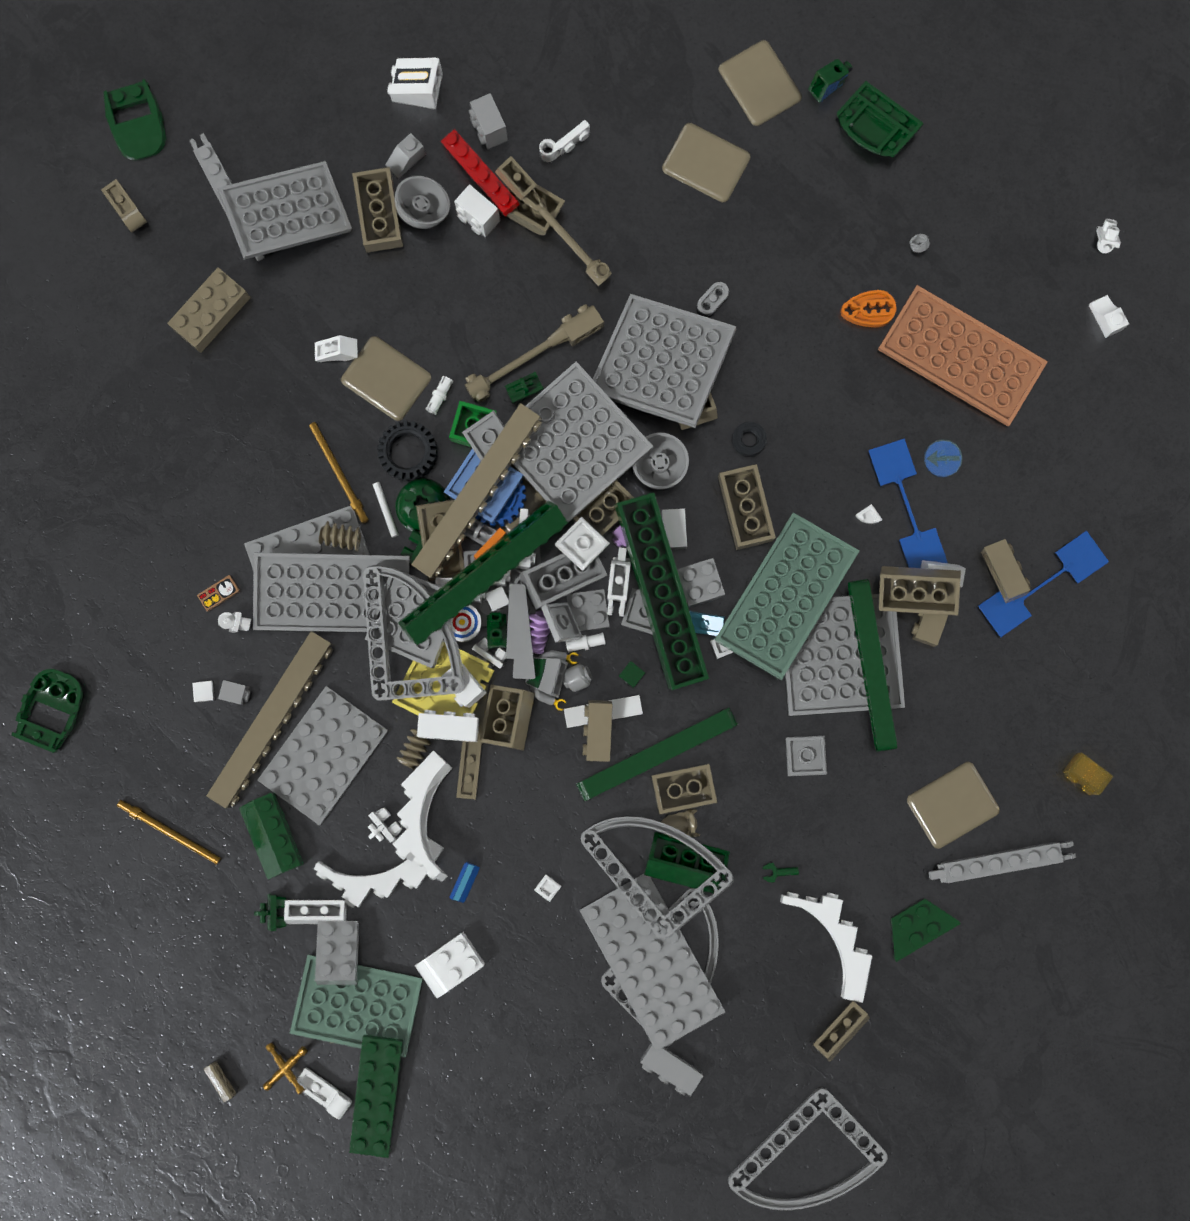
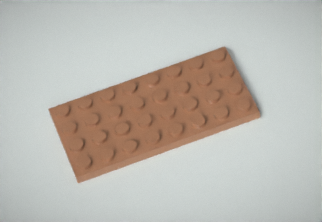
M918 285L878 348L882 353L1008 427L1048 362Z

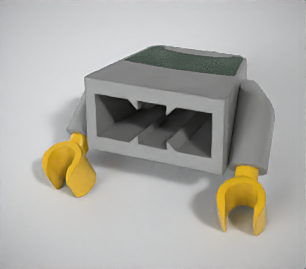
M551 650L540 654L538 658H533L535 679H526V684L530 686V691L535 693V697L539 701L551 706L555 705L558 710L562 711L564 709L558 708V702L563 701L566 703V701L561 698L556 700L555 697L559 698L568 663L571 665L577 663L571 661L570 657L578 656V654L572 652L567 655L566 652Z

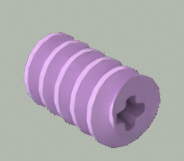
M536 611L535 614H529L531 619L529 624L532 651L535 654H543L550 628L543 611Z

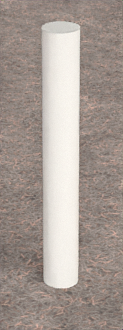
M380 482L374 483L373 487L391 537H397L399 534Z

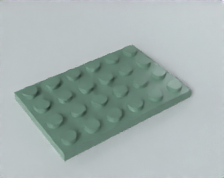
M307 955L290 1034L361 1048L363 1035L403 1040L401 1057L406 1058L423 978L358 965L357 985H317L315 982L316 956Z

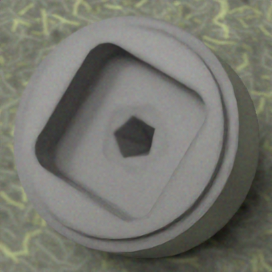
M918 234L912 237L910 240L911 249L914 252H923L930 246L928 236Z

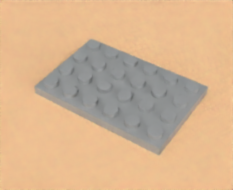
M326 161L218 188L220 199L244 260L351 232L352 230Z
M351 506L244 543L253 571L255 552L370 555L356 513ZM327 521H329L330 527L337 523V529H340L341 525L344 524L345 530L352 526V531L355 532L356 528L359 527L361 533L359 550L356 551L355 546L352 550H348L347 546L341 549L340 543L338 547H333L332 543L326 546L325 541L320 545L319 533L321 527L325 526Z
M326 686L257 781L315 823L321 825L389 730Z

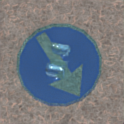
M938 440L929 445L925 452L924 460L926 467L931 473L939 477H947L959 470L963 457L961 450L955 443L949 440Z

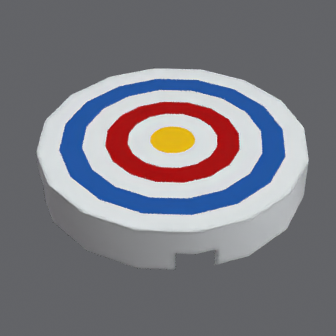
M471 605L465 606L460 610L451 624L456 641L465 642L475 638L482 625L481 616L477 609Z

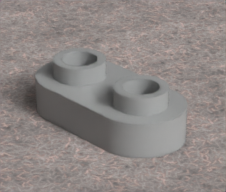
M716 282L699 299L697 310L701 315H712L727 299L729 293L727 285L722 282ZM721 291L722 295L717 296L715 292ZM705 304L710 306L708 310L703 308Z

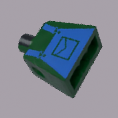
M839 59L832 61L816 72L808 90L819 103L844 84L849 72L852 71V65L848 61L842 63Z

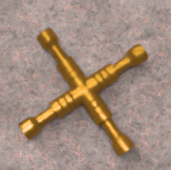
M272 1043L268 1044L265 1048L273 1055L274 1061L280 1069L272 1076L273 1078L263 1084V1088L269 1091L272 1085L285 1075L288 1081L296 1088L297 1094L303 1093L305 1089L299 1085L291 1068L298 1062L301 1056L307 1053V1049L302 1046L295 1056H292L285 1062L282 1056L278 1055L275 1051V1046Z

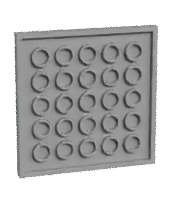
M630 294L593 380L613 402L696 428L735 335L736 326Z
M576 361L526 405L527 408L542 417V425L537 432L533 431L529 437L531 441L526 448L522 447L518 453L520 457L514 466L546 502L550 501L558 506L569 523L653 448V445Z
M872 594L891 709L905 708L897 612L879 611L880 594ZM849 596L832 597L786 672L789 716L869 711Z

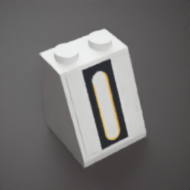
M439 58L397 59L396 65L392 66V83L388 85V94H390L391 100L393 102L436 109L442 79Z

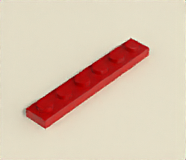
M455 129L441 140L443 146L505 217L520 205L516 198Z

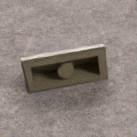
M217 1061L204 1068L205 1073L224 1102L236 1095L234 1088Z

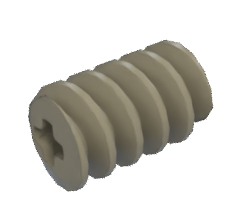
M327 521L325 526L321 527L319 544L321 545L325 541L326 546L332 543L333 547H338L340 543L341 549L347 546L348 550H352L355 546V550L358 551L361 541L360 529L357 527L355 532H353L352 526H349L345 530L344 524L341 525L340 529H337V523L330 527L329 521Z
M411 729L410 731L414 736H407L410 743L403 744L407 750H400L403 757H397L396 759L401 764L415 770L413 766L420 765L417 759H424L421 752L428 751L424 745H431V742L428 738L417 737V729Z

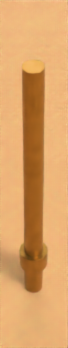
M316 422L311 423L309 427L351 502V508L357 513L361 523H366L369 520L362 509L363 505L360 499H357Z
M123 800L118 802L117 807L129 813L130 817L135 820L138 818L217 865L219 863L220 857L142 812V809L137 806L133 807Z

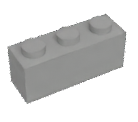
M650 1043L640 1059L644 1070L649 1073L654 1071L660 1075L658 1078L667 1085L669 1082L676 1086L675 1090L684 1096L686 1093L691 1096L703 1077V1073L665 1047L656 1051L652 1043Z

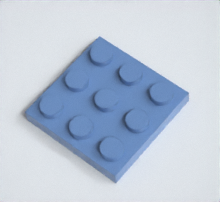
M473 448L444 491L445 494L453 499L457 498L481 462ZM511 466L508 468L509 474L503 481L500 480L497 484V492L493 497L489 496L486 503L488 504L482 513L478 512L479 516L492 524L524 477L522 473Z

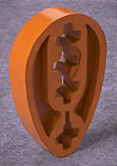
M867 291L852 297L844 303L840 313L844 319L853 324L865 327H883L893 319L896 313V303L894 298L886 291ZM876 304L880 308L884 307L885 304L891 307L889 312H886V309H881L877 313V310L874 309L869 314L867 310H864L867 305H869V308H875ZM848 307L854 310L851 315L847 311L845 312Z

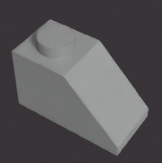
M410 133L396 146L386 163V167H390L391 172L399 179L426 155L424 146Z

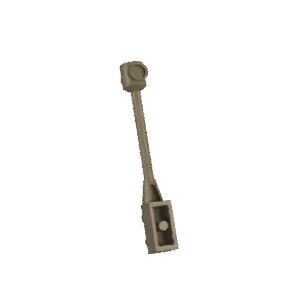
M510 156L497 168L495 173L520 201H523L544 217L587 265L586 273L598 286L602 284L612 274L608 265L602 263L600 259L592 260L547 211L534 189L537 184L513 157Z
M585 304L577 310L579 314L572 317L571 314H568L561 320L563 324L545 342L490 376H476L475 373L465 379L467 383L464 385L474 401L477 400L478 403L488 399L491 395L489 393L491 383L549 347L568 340L574 346L603 328L604 321L593 305L588 307Z

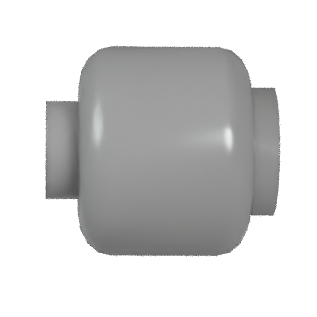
M577 664L565 670L563 683L566 688L577 692L590 685L592 674L587 666L584 667L582 664Z

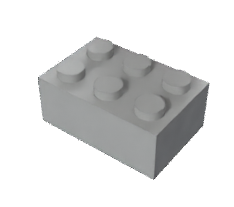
M318 921L315 982L317 985H357L358 921Z

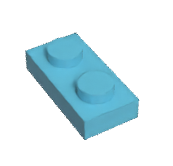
M689 611L696 633L717 636L725 623V616Z

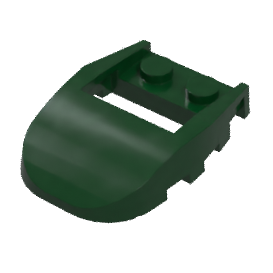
M145 79L142 82L109 92L103 91L105 114L111 133L119 151L130 160H141L154 156L164 148L166 143L163 114ZM148 102L151 114L119 124L115 123L113 112Z
M46 669L35 676L27 694L23 695L20 712L17 713L16 721H18L16 732H12L11 736L52 753H57L74 727L81 706L83 691L80 683L73 676L56 669ZM36 701L70 715L61 734L27 720Z

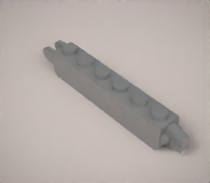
M203 133L200 137L205 145L198 148V144L194 139L189 141L194 148L193 152L224 209L218 188L231 185L232 182L214 148ZM260 255L255 258L257 261L264 259V256Z
M1073 841L1051 842L946 861L937 865L938 870L928 871L929 879H940L941 883H952L1064 862L1063 860L1076 858L1075 853L1062 855L1061 848H1069L1074 846Z

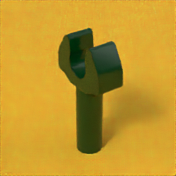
M767 863L762 867V869H771L773 871L771 876L763 877L764 880L770 883H774L778 876L799 875L798 867L777 868L774 863Z

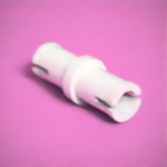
M442 376L437 389L433 390V396L426 407L428 412L434 415L437 414L442 402L447 398L446 394L453 384L452 379Z
M603 632L591 636L582 635V638L578 640L566 641L568 653L581 649L589 650L590 647L606 644Z

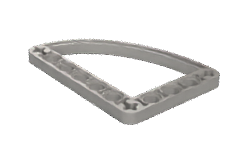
M368 567L363 573L372 696L376 700H394L461 693L465 688L463 665L457 641L449 621L444 624L440 631L448 651L452 676L391 682L383 576L391 577L407 585L423 602L431 596V593L416 579L404 572L386 567ZM376 573L377 577H374V579L370 578L371 574ZM370 584H378V587H376V586H371V587H370ZM376 589L379 597L376 600H372L370 594ZM374 609L380 611V617L377 620L372 617ZM376 628H379L382 632L379 639L373 636ZM380 647L383 650V655L378 659L375 656V650ZM379 667H382L385 671L384 676L381 678L376 675V670ZM454 679L455 682L459 683V686L456 688L446 687V684L454 683ZM377 681H385V683L379 684ZM435 681L441 684V689L438 692L432 689V684ZM416 683H420L423 687L422 692L419 694L414 691ZM399 684L404 687V693L400 696L395 691ZM381 688L385 689V693L378 694V690H381Z
M616 817L591 826L581 835L583 846L656 936L661 939L671 937L733 883L732 873L707 848L682 831L655 820L641 817ZM631 826L652 829L667 834L689 846L704 857L717 872L664 916L600 838L599 834L618 827ZM594 835L595 837H593V841L598 846L594 848V846L590 842L586 843V841L588 840L586 836ZM600 849H606L607 857L605 859L597 857V852ZM612 864H618L619 872L611 874L609 867ZM722 873L724 875L728 874V882H721L719 886L722 888L718 890L712 881L715 879L718 882L721 880L720 875ZM628 878L631 880L632 885L629 889L625 890L622 888L621 883L624 879ZM709 885L713 886L715 891L711 897L704 895V888ZM636 894L644 896V902L640 905L634 903V896ZM693 898L699 901V907L695 910L689 908V901ZM649 909H654L657 913L656 918L653 920H648L646 917V912ZM677 911H681L684 914V920L679 923L675 922L673 918ZM659 921L663 926H668V933L666 935L664 933L660 934L661 928L657 924L653 927L652 924Z
M689 888V889H687V890L668 908L669 911L673 910V909L675 908V906H677L678 904L681 903V900H682L683 898H684V899L687 898V897L689 896L688 894H689L690 892H691V893L694 892L696 889H695V888ZM690 901V909L693 910L699 904V901ZM708 904L702 909L709 931V953L704 974L711 984L716 968L719 946L716 920ZM674 914L675 922H681L684 919V914L682 916ZM609 968L601 979L603 987L641 1025L637 1015L633 1013L628 999L621 1000L618 997V993L622 988L616 977L614 978V985L606 984L607 980L605 977H612L614 975L612 969Z
M821 1087L816 1089L729 1175L728 1183L730 1188L740 1197L760 1207L774 1210L803 1209L833 1200L857 1187L885 1164L887 1154L827 1089ZM821 1093L823 1095L826 1093L825 1098L827 1100L825 1102L819 1101L817 1103L819 1108L817 1109L810 1101L813 1099L816 1103L819 1100L818 1094ZM806 1106H811L814 1110L813 1114L809 1117L803 1115V1109ZM833 1107L841 1108V1115L839 1117L831 1116L830 1112ZM822 1111L870 1161L844 1181L826 1190L804 1197L789 1199L771 1198L759 1195L745 1188ZM792 1120L799 1122V1128L795 1131L790 1130L788 1127L789 1122ZM848 1121L855 1123V1129L852 1132L845 1131L844 1126ZM777 1134L785 1136V1142L781 1145L774 1142ZM862 1136L869 1138V1143L865 1147L858 1144V1140ZM763 1148L771 1150L769 1158L764 1159L760 1156V1151ZM871 1148L877 1153L882 1152L880 1155L882 1157L881 1160H873L875 1156L870 1151ZM749 1162L756 1163L757 1169L755 1172L750 1173L746 1170V1165ZM743 1169L745 1175H747L749 1178L746 1179L745 1176H743L740 1180L742 1183L740 1186L738 1184L733 1185V1178H740L742 1176V1173L740 1171Z

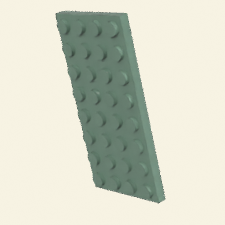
M792 513L721 628L715 641L782 680L858 555L859 550L799 515Z

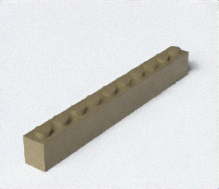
M520 403L411 564L429 578L438 577L444 569L443 564L446 560L449 561L455 553L453 551L455 546L463 542L466 537L464 533L468 528L471 529L477 520L475 517L478 512L482 513L488 504L486 501L489 496L493 497L497 492L499 481H503L507 477L510 465H514L520 457L518 453L522 447L526 448L531 441L529 437L533 431L537 432L541 427L542 417Z
M312 631L309 633L206 795L208 798L224 808L234 807L240 798L238 797L241 790H245L250 783L249 777L252 773L255 774L261 765L259 763L261 758L268 755L271 750L270 744L273 740L276 741L282 732L280 728L283 724L289 722L292 716L290 714L291 711L301 703V695L311 687L313 676L320 673L323 668L322 662L332 654V643Z

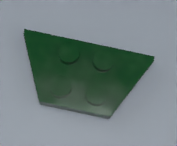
M925 898L890 918L894 960L897 962L960 925V921Z

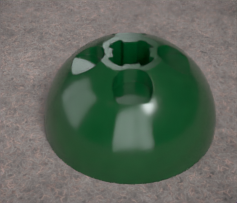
M427 478L415 479L407 483L398 493L395 503L396 514L400 523L411 532L413 530L420 532L416 504L421 505L451 500L450 496L444 493L445 488L437 481Z

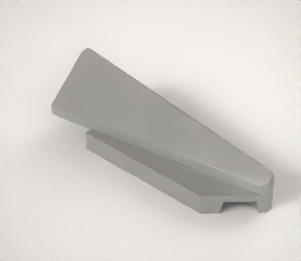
M510 584L506 659H514V679H535L526 587L523 584Z

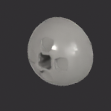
M423 176L408 177L400 182L395 192L396 210L399 216L412 227L420 229L432 228L440 224L449 212L450 200L448 194L440 184L430 178Z
M654 433L646 436L645 438L653 445V448L632 466L635 475L644 485L653 489H667L675 486L683 479L689 466V456L684 444L675 436L667 433Z

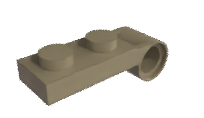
M117 179L101 189L131 233L147 223Z

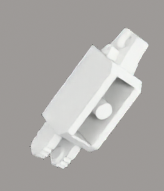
M619 547L618 557H613L611 561L607 615H612L613 601L621 602L619 616L624 617L631 570L630 559L626 558L627 548Z

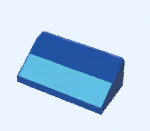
M470 862L464 863L450 899L462 903L466 901L479 872V866Z

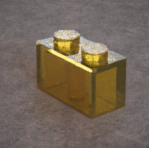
M1076 753L1063 771L1067 774L1066 778L1075 784L1078 782L1083 786L1082 790L1091 796L1093 794L1100 795L1114 777L1083 753Z

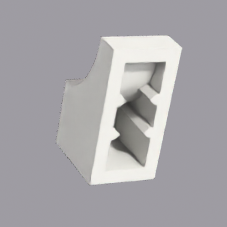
M1108 295L1089 304L1105 338L1122 331L1129 325L1121 307L1117 308L1111 302Z
M339 335L315 342V361H348L358 358L357 339Z

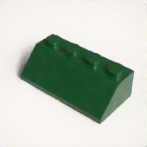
M275 793L264 795L239 808L268 880L304 865Z
M654 833L644 875L697 889L717 872L704 857L681 841L662 833ZM703 845L727 868L730 851ZM723 873L720 875V881L716 882L715 879L712 881L718 890L722 888L719 884L723 881L725 882L726 875ZM709 885L704 888L706 892H715L713 886Z

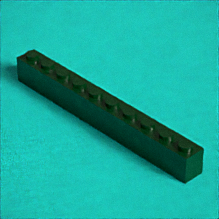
M547 501L400 620L398 624L407 637L417 646L424 643L433 632L440 630L449 619L456 617L460 610L465 606L471 605L476 597L487 592L489 587L495 582L500 581L509 570L516 568L520 561L525 557L531 556L536 548L547 543L552 535L560 532L568 522L558 506Z

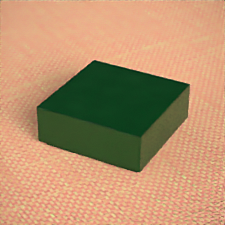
M630 661L619 677L634 688L645 672Z

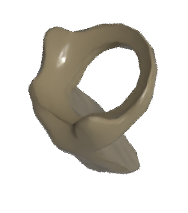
M688 809L686 812L668 815L661 821V823L678 829L692 838L700 836V834L695 832L697 820L694 817V813L697 812V809Z

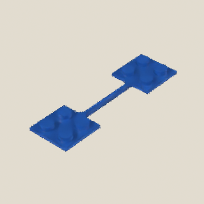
M905 439L868 450L880 486L892 482L897 483L910 516L914 533L909 537L899 539L908 567L921 568L922 560L948 563L936 528L924 532L918 530L904 491L902 480L917 474Z
M1087 531L1055 552L1063 563L1062 570L1034 588L1026 596L1005 603L999 591L978 606L1000 637L1032 616L1024 605L1025 598L1061 573L1069 572L1075 581L1080 583L1109 562Z

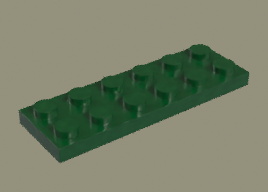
M363 1035L349 1153L389 1157L403 1043L401 1039Z

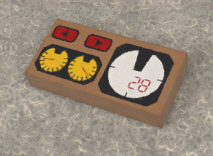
M228 575L197 596L206 611L209 612L241 591L231 575Z

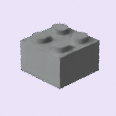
M491 93L471 101V109L469 110L470 120L473 127L477 128L481 144H485L487 149H490L508 141L506 126Z
M713 558L677 569L688 608L725 596Z

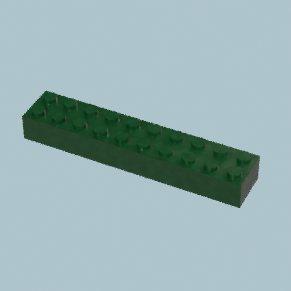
M655 493L614 504L668 688L675 690L709 679Z

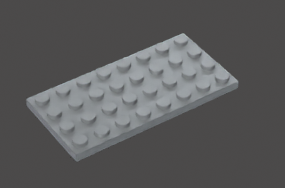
M255 552L253 630L367 632L364 571L368 567H386L391 569L393 567L409 574L410 556ZM371 574L370 578L374 579V577H377V574ZM383 576L384 588L388 580L387 576ZM370 584V587H371V586H376V587H378V584ZM376 589L371 592V599H378L379 593ZM376 609L373 610L372 617L374 616Z
M642 874L635 878V881L657 908L666 916L670 911L651 877ZM632 882L626 883L622 888L625 890L629 889ZM619 889L579 910L656 1051L725 1013L723 1006L680 929L668 939L659 938ZM642 894L634 896L635 904L640 905L644 902ZM649 909L646 912L648 920L656 918L657 913L654 909ZM659 921L652 924L653 927L657 924L661 928L660 934L664 933L666 935L668 933V926H663Z

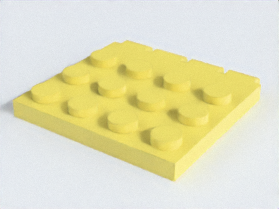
M445 642L435 668H430L413 660L403 681L436 678L445 674L451 668ZM459 649L462 663L485 690L487 686L480 682L483 680L489 683L494 670L488 668L489 663ZM435 681L432 684V689L438 692L441 689V684ZM420 683L414 685V691L417 694L422 692L423 687ZM400 685L397 691V695L399 696L404 693V687L402 685ZM455 694L394 699L392 703L418 716L419 713H424V710L436 711L437 715H444V712H455V716H463V713L473 714L478 703H475L470 708L461 707L454 699L456 697Z

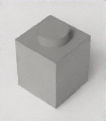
M223 680L218 699L245 705V702L249 701L251 691H249V686Z

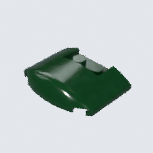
M867 81L859 87L837 112V117L844 131L857 144L882 156L895 157L924 125L922 121Z

